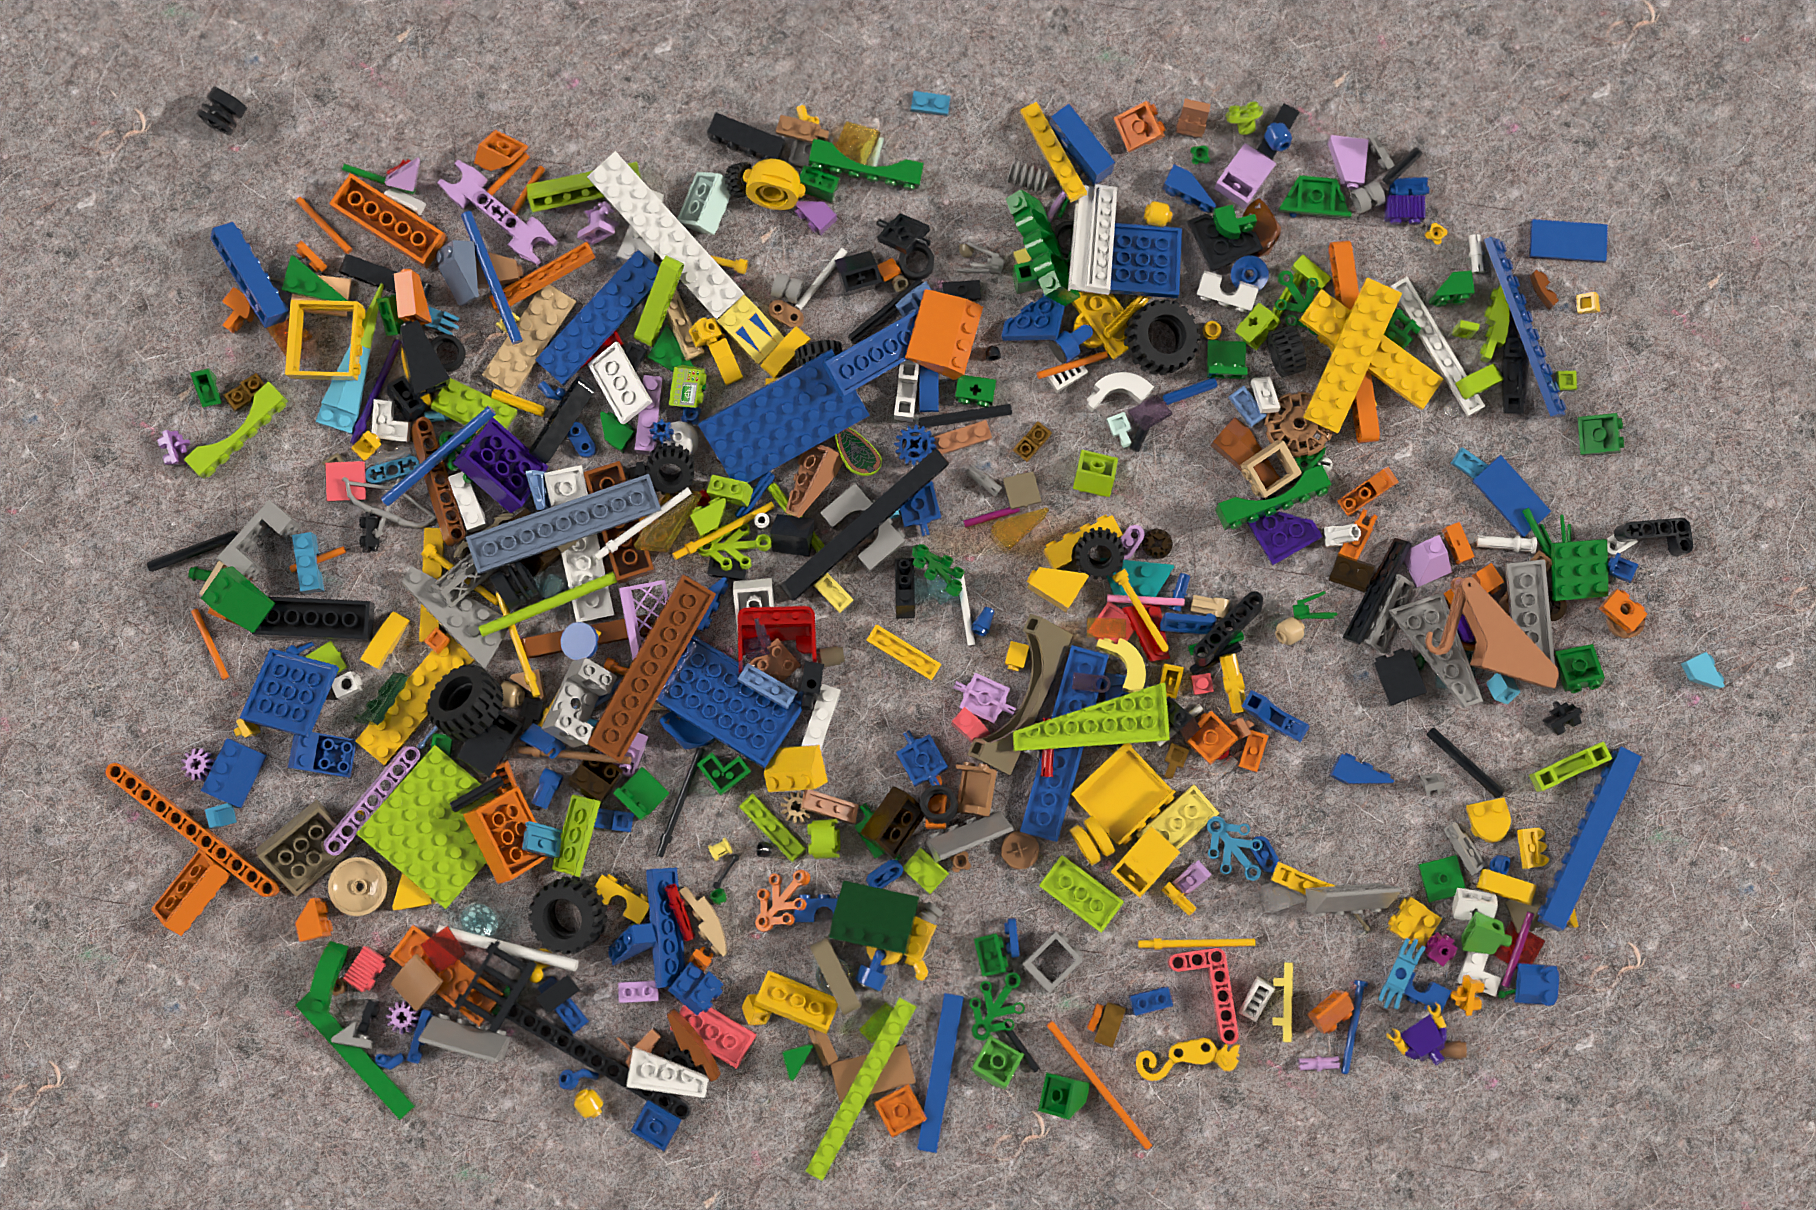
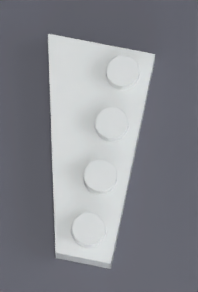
M651 190L663 203L664 195ZM630 225L617 257L628 261L639 250L653 262L655 251Z
M633 1047L627 1087L705 1098L708 1076Z

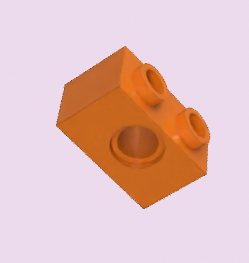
M1616 589L1612 591L1598 609L1624 631L1631 633L1647 616V613L1641 604L1634 603L1629 599L1628 593ZM1621 605L1627 607L1628 613L1626 615L1621 612Z

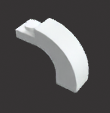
M1113 373L1103 377L1094 385L1093 389L1098 393L1093 392L1088 397L1087 408L1093 412L1105 397L1116 392L1128 394L1137 403L1141 404L1152 392L1154 386L1141 376L1133 373Z

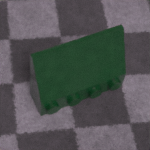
M843 880L828 938L907 955L919 896Z

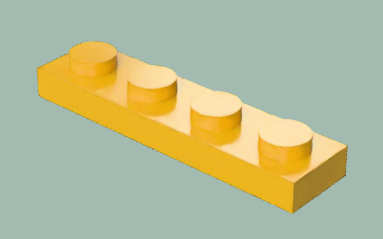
M877 624L866 640L930 681L933 680L942 665Z

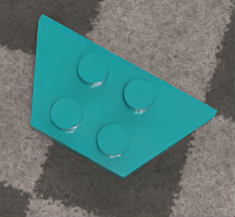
M1100 558V561H1104L1108 558ZM1123 560V565L1119 567L1120 570L1118 572L1123 569L1129 574L1128 582L1137 596L1156 597L1173 570L1174 565ZM1106 576L1113 595H1127L1122 585L1119 586L1112 577Z

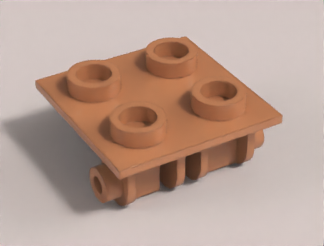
M778 638L772 641L749 662L750 665L780 682H783L801 666Z

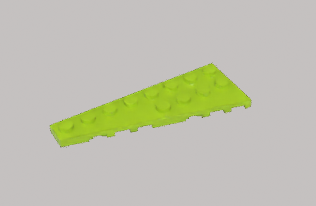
M1160 683L1013 731L1014 751L1168 741L1170 736L1166 684Z

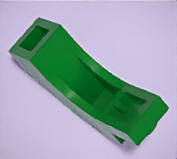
M333 941L327 944L312 979L308 996L310 997L309 1010L323 1014L329 1013L334 986L342 967L346 963L349 946Z

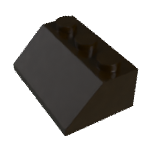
M525 508L511 518L510 521L531 515L532 513ZM556 547L519 561L528 568L533 578H535L562 558V554Z
M892 786L860 834L895 860L925 816L920 804L909 793Z

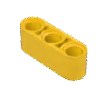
M797 326L794 327L767 356L760 367L773 378H778L796 358L795 350L809 343L811 338Z
M1481 869L1476 888L1523 904L1532 905L1537 886L1494 871Z

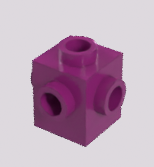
M1437 932L1429 938L1424 952L1444 967L1448 960L1455 956L1458 948L1454 945L1453 942L1455 940L1446 933L1442 935Z

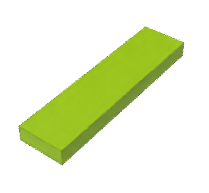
M753 793L739 806L791 862L796 860L806 850Z

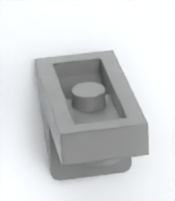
M356 1021L331 1039V1042L370 1050L373 1047V1041L369 1040V1036L358 1035L355 1038Z

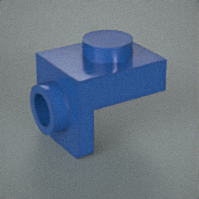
M1617 552L1615 558L1611 557L1609 560V575L1631 583L1639 564L1621 558V554Z

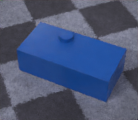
M1067 104L1051 116L1050 126L1057 139L1094 186L1112 174L1115 161L1070 104Z

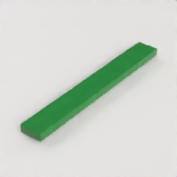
M308 992L295 1006L399 1120L405 1117L415 1105L363 1048L331 1042L332 1037L345 1028L330 1012L323 1014L309 1010L310 997H308Z

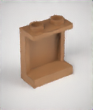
M970 762L956 765V769L962 770L957 799V813L990 816L997 770L989 769L990 765L978 763V767Z

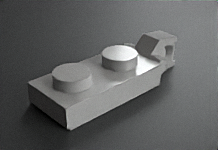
M1456 822L1443 828L1446 836L1450 838L1455 851L1460 855L1471 875L1476 874L1485 867L1484 861L1467 833H1463Z

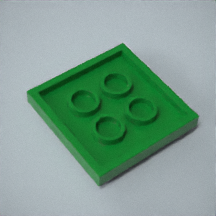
M1607 539L1551 543L1552 600L1560 601L1609 596Z

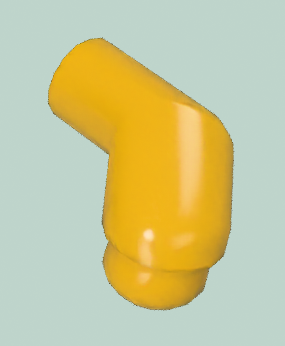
M805 105L796 107L799 119L819 124L817 116L813 117L807 114Z
M907 956L905 964L915 968L916 979L919 981L925 980L928 976L925 962L923 960L920 962Z

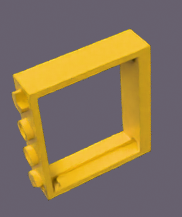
M291 300L285 375L291 379L358 381V375L361 374L359 359L363 353L361 338L364 336V328L362 326V321L365 318L364 306L358 301ZM304 311L353 312L349 372L299 371Z

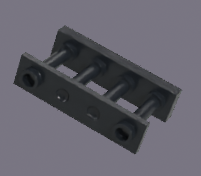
M498 940L495 943H490L486 950L488 955L465 993H460L454 1002L457 1005L455 1007L457 1011H460L463 1006L489 1021L488 1024L491 1025L489 1029L495 1033L498 1032L538 965L532 960L529 963H523L499 949L498 947L501 942ZM493 955L518 968L519 972L522 973L519 980H513L490 967L488 963ZM485 972L509 986L511 993L508 998L506 996L503 998L478 983L477 981L482 973ZM474 989L498 1003L499 1007H501L498 1015L495 1013L491 1014L467 1000L471 991Z

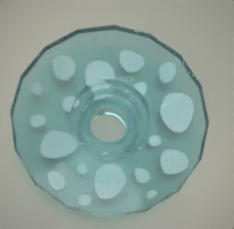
M470 904L461 914L460 921L462 928L466 932L491 937L497 930V917L486 905Z

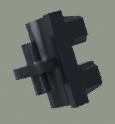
M1558 701L1553 702L1554 709L1549 711L1551 716L1543 720L1544 725L1549 727L1555 735L1559 736L1566 731L1563 723L1568 721L1572 727L1581 724L1580 714L1583 712L1580 707L1577 708L1574 704L1568 705L1567 702L1560 704Z

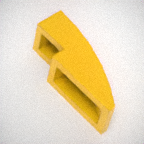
M393 611L368 645L361 660L380 670L388 655L392 654L410 620Z

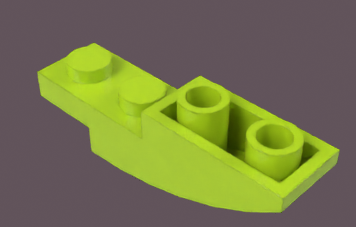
M1501 284L1496 289H1493L1490 296L1492 300L1491 306H1487L1484 317H1487L1485 323L1491 326L1486 331L1485 336L1488 338L1486 344H1482L1479 354L1482 355L1480 361L1486 363L1491 360L1495 347L1501 348L1505 344L1508 333L1509 305Z

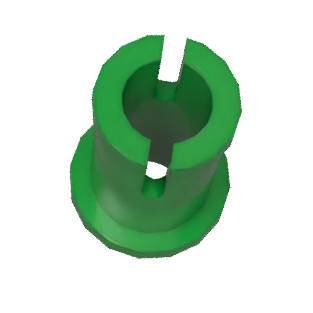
M194 566L189 569L188 577L192 581H207L212 571L199 569L198 566Z

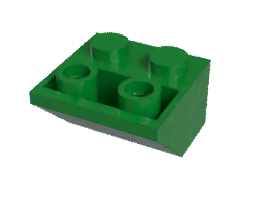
M1472 270L1452 272L1428 301L1429 305L1443 307L1447 303H1453L1454 305L1465 304L1475 293Z

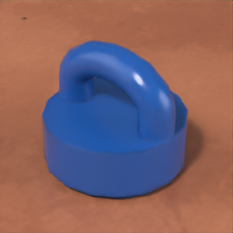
M1496 855L1490 861V870L1505 875L1510 869V858L1504 855Z

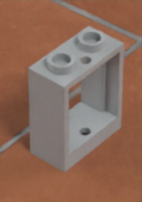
M1054 932L1022 963L1027 971L1049 993L1083 961L1080 957L1082 953L1075 946L1071 948L1067 944L1069 939L1062 932L1059 934ZM1056 939L1071 954L1075 961L1050 983L1031 962Z

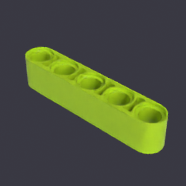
M668 255L662 260L635 331L634 339L651 347L656 342L681 277L684 263Z

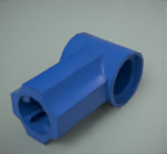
M545 768L540 776L539 786L531 803L548 809L555 791L559 789L564 775Z

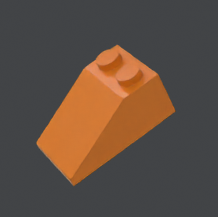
M1335 990L1306 1015L1321 1033L1325 1034L1327 1032L1330 1034L1337 1028L1336 1024L1340 1020L1344 1022L1352 1016L1351 1011L1354 1010V1006L1346 991Z

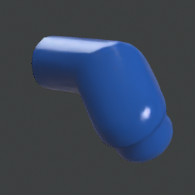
M542 381L538 385L543 394L550 399L560 401L566 393V390L558 387L557 391L553 390L546 381Z

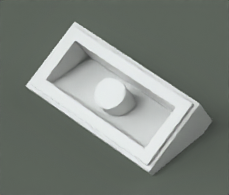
M391 188L384 192V195L418 216H421L426 206L424 202L398 189Z

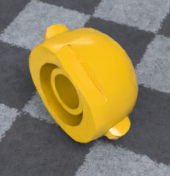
M779 159L761 160L752 169L745 170L743 174V180L747 183V197L752 202L768 209H791L797 203L798 198L805 194L806 189L800 183L798 172L790 164Z

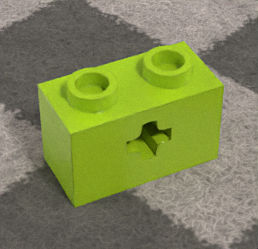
M1258 303L1256 307L1252 308V311H1250L1244 321L1238 324L1234 332L1242 341L1246 342L1254 350H1257L1268 338V333L1274 331L1281 321L1275 313L1261 303Z
M712 475L706 493L712 499L719 497L721 500L725 498L726 503L748 507L753 489L747 482Z

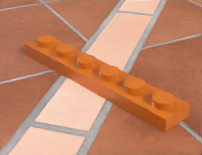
M589 243L581 244L504 288L503 292L509 306L514 305L595 259L596 257ZM491 295L489 299L492 303L494 310L498 314V307L496 305L493 295Z

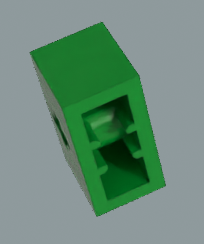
M963 375L958 378L955 400L964 405H969L971 402L977 403L979 407L992 406L996 380ZM974 388L978 389L977 395H973L972 391Z

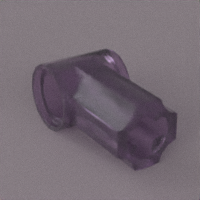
M1074 672L1072 689L1105 693L1110 689V680L1104 675ZM1099 679L1107 681L1108 685L1104 690H1100L1096 686Z

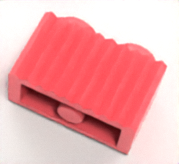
M364 946L342 980L360 992L370 991L376 982L373 980L376 974H381L385 969L386 964L384 962L387 958L370 947Z

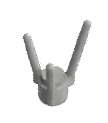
M967 242L968 246L991 256V258H987L986 264L971 263L972 267L978 268H958L956 272H1002L1004 260L999 258L998 253H993L976 244Z

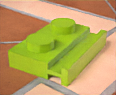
M921 847L903 866V870L929 894L949 874L937 862L935 863L934 859Z

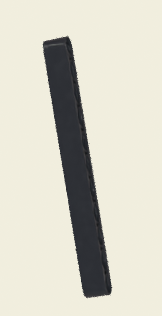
M938 449L933 450L780 586L792 601L799 598L950 464Z
M515 1002L514 1006L518 1008V1014L516 1016H512L510 1013L507 1015L506 1018L642 1099L649 1100L677 1118L684 1120L691 1114V1105L673 1093L653 1091L652 1095L648 1096L644 1094L643 1089L627 1087L628 1066L523 1004ZM528 1015L533 1016L535 1019L533 1026H528L526 1023ZM545 1025L550 1026L552 1029L550 1036L543 1034L542 1029ZM561 1035L568 1037L569 1042L567 1046L560 1044L559 1039ZM578 1045L585 1047L586 1052L583 1056L576 1053ZM595 1055H599L602 1058L600 1066L593 1063ZM611 1065H616L619 1068L617 1076L610 1073ZM662 1095H667L670 1098L669 1105L661 1104L660 1097ZM679 1105H684L687 1108L686 1115L678 1114L677 1107Z

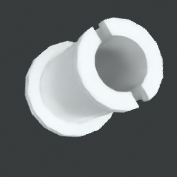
M765 513L757 514L754 518L755 525L760 529H766L769 525L768 515Z

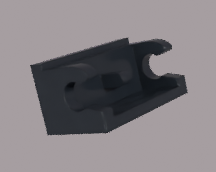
M710 556L707 574L710 577H725L731 580L743 581L747 580L748 569H742L740 562L730 558L732 568L724 571L721 568V564Z

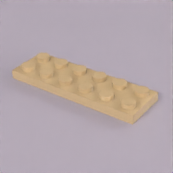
M550 284L540 289L520 317V320L516 323L523 341L513 345L508 335L482 376L515 396L537 364L535 359L551 343L577 302Z

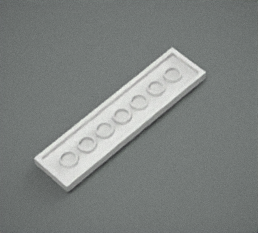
M582 465L544 473L551 507L588 495ZM597 533L580 539L576 546L573 545L564 553H561L569 589L606 575L603 559L601 558L598 561L594 556L600 550ZM608 586L572 601L576 622H585L615 615Z

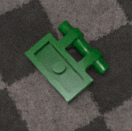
M1395 308L1383 335L1402 349H1405L1413 339L1408 335V332L1412 330L1417 334L1422 328L1416 324L1415 320H1410L1403 314L1404 311L1400 308ZM1397 319L1406 325L1403 330L1394 323Z

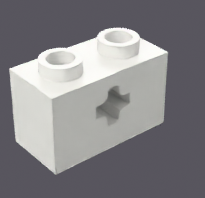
M1457 888L1452 904L1453 918L1471 920L1475 911L1494 918L1498 907L1496 894Z

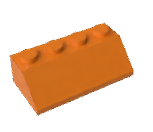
M199 849L151 910L163 926L182 936L190 928L196 917L203 912L208 902L215 897L221 886L227 882L231 873Z

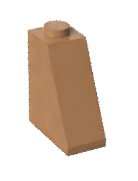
M475 252L478 289L489 288ZM488 252L501 286L513 284L521 279V276H523L522 265H519L515 259Z

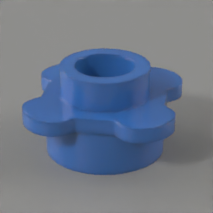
M699 406L695 408L683 407L684 411L681 421L692 422L694 425L698 424V417L702 411Z

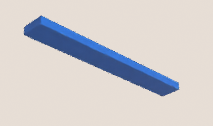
M944 993L924 1107V1114L927 1119L921 1124L917 1150L937 1153L964 996Z

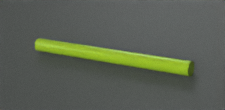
M614 572L608 573L478 626L482 637H485L617 583Z

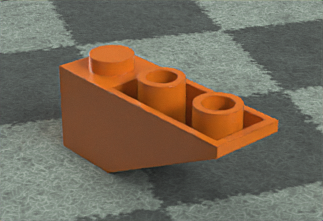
M1386 467L1340 498L1337 502L1346 515L1350 516L1398 484L1399 481L1390 468Z

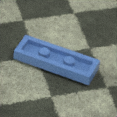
M747 663L738 677V682L787 710L797 695V691Z

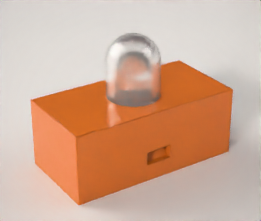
M1460 522L1442 529L1456 565L1475 557L1470 547L1471 544L1478 540V535L1475 532L1465 534Z

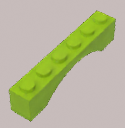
M268 381L254 394L250 413L236 432L218 443L196 447L184 460L200 477L204 479L210 477L215 473V468L220 464L226 463L230 455L234 451L240 450L248 438L254 437L262 425L268 424L276 412H281L286 407L288 400Z

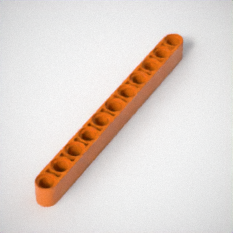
M1350 240L1330 242L1329 257L1335 298L1349 310H1352L1359 295L1352 244ZM1367 371L1351 404L1358 443L1377 442L1380 438L1371 373Z
M111 763L107 766L105 773L112 782L263 897H274L278 894L280 887L273 878L127 766L119 763ZM119 767L120 775L115 777L114 770ZM131 779H134L136 784L131 789L129 787V782ZM149 790L151 796L148 800H145L144 793ZM161 802H164L166 804V808L163 812L159 810V805ZM179 813L181 820L176 824L174 817ZM192 825L196 827L194 835L189 833V828ZM209 836L211 838V844L210 846L206 847L204 844V840L206 837ZM222 848H225L227 854L222 859L219 852ZM237 860H240L242 863V867L239 870H236L234 867ZM253 871L257 874V879L254 882L249 878ZM267 883L272 885V891L269 894L265 892Z

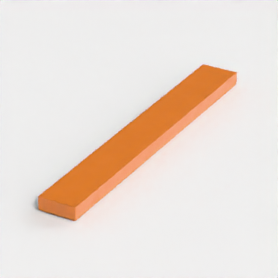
M1052 1020L1047 1023V1028L1141 1145L1147 1150L1153 1145Z

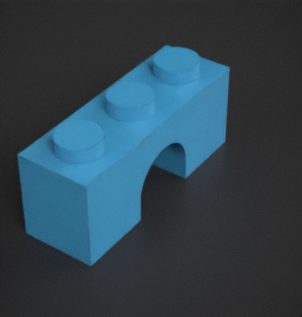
M312 532L292 535L300 592L311 594L324 591L322 572L319 571L316 556L319 554L317 536Z

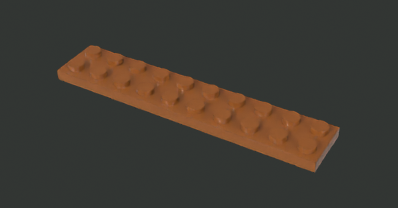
M681 575L588 740V745L621 763L716 593L686 575Z

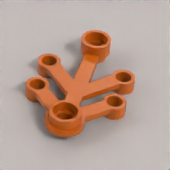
M802 869L797 870L793 874V881L782 894V877L775 873L770 875L772 907L769 911V890L761 888L757 892V897L760 899V914L756 918L755 925L759 931L767 932L774 925L785 924L790 926L793 924L794 916L792 914L784 913L781 917L774 916L778 911L793 909L802 911L806 908V901L804 899L796 898L791 902L786 901L799 885L806 886L810 882L809 872Z

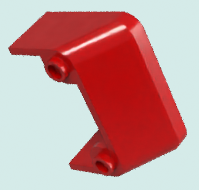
M747 607L738 612L739 673L743 671L742 656L754 654L758 648V641H774L776 638L780 641L796 640L797 650L803 654H812V662H816L815 612L811 607Z

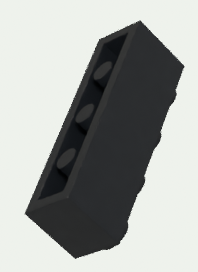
M715 112L707 130V135L711 142L725 144L727 148L733 151L740 150L750 158L780 160L786 146L785 139Z

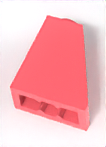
M965 707L951 722V725L971 743L975 737L982 738L991 734L984 724Z

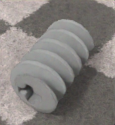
M1018 160L1015 165L1012 163L1006 182L1013 178L1014 185L1020 181V187H1024L1027 183L1028 190L1034 186V192H1038L1041 188L1042 194L1048 179V171H1045L1043 175L1041 174V168L1034 172L1033 165L1028 170L1027 163L1020 167V161Z

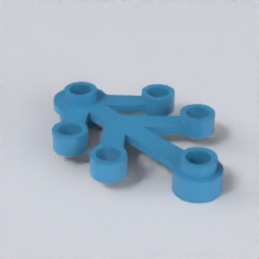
M1219 816L1210 818L1207 822V829L1212 834L1208 856L1211 859L1219 857L1218 843L1219 837H1221L1225 844L1220 871L1223 874H1229L1232 871L1231 854L1233 852L1246 869V878L1251 881L1257 880L1261 876L1260 867L1252 864L1239 847L1259 851L1263 846L1260 839L1231 838L1226 832H1239L1241 835H1247L1250 832V826L1247 823H1242L1241 825L1229 824ZM1215 822L1220 824V829L1214 828ZM1242 826H1246L1248 828V831L1246 833H1243L1241 831ZM1253 842H1259L1260 847L1255 848L1253 846ZM1212 849L1217 851V856L1211 855ZM1223 865H1228L1230 870L1228 872L1224 871ZM1253 868L1256 869L1257 874L1252 875L1250 873V870Z

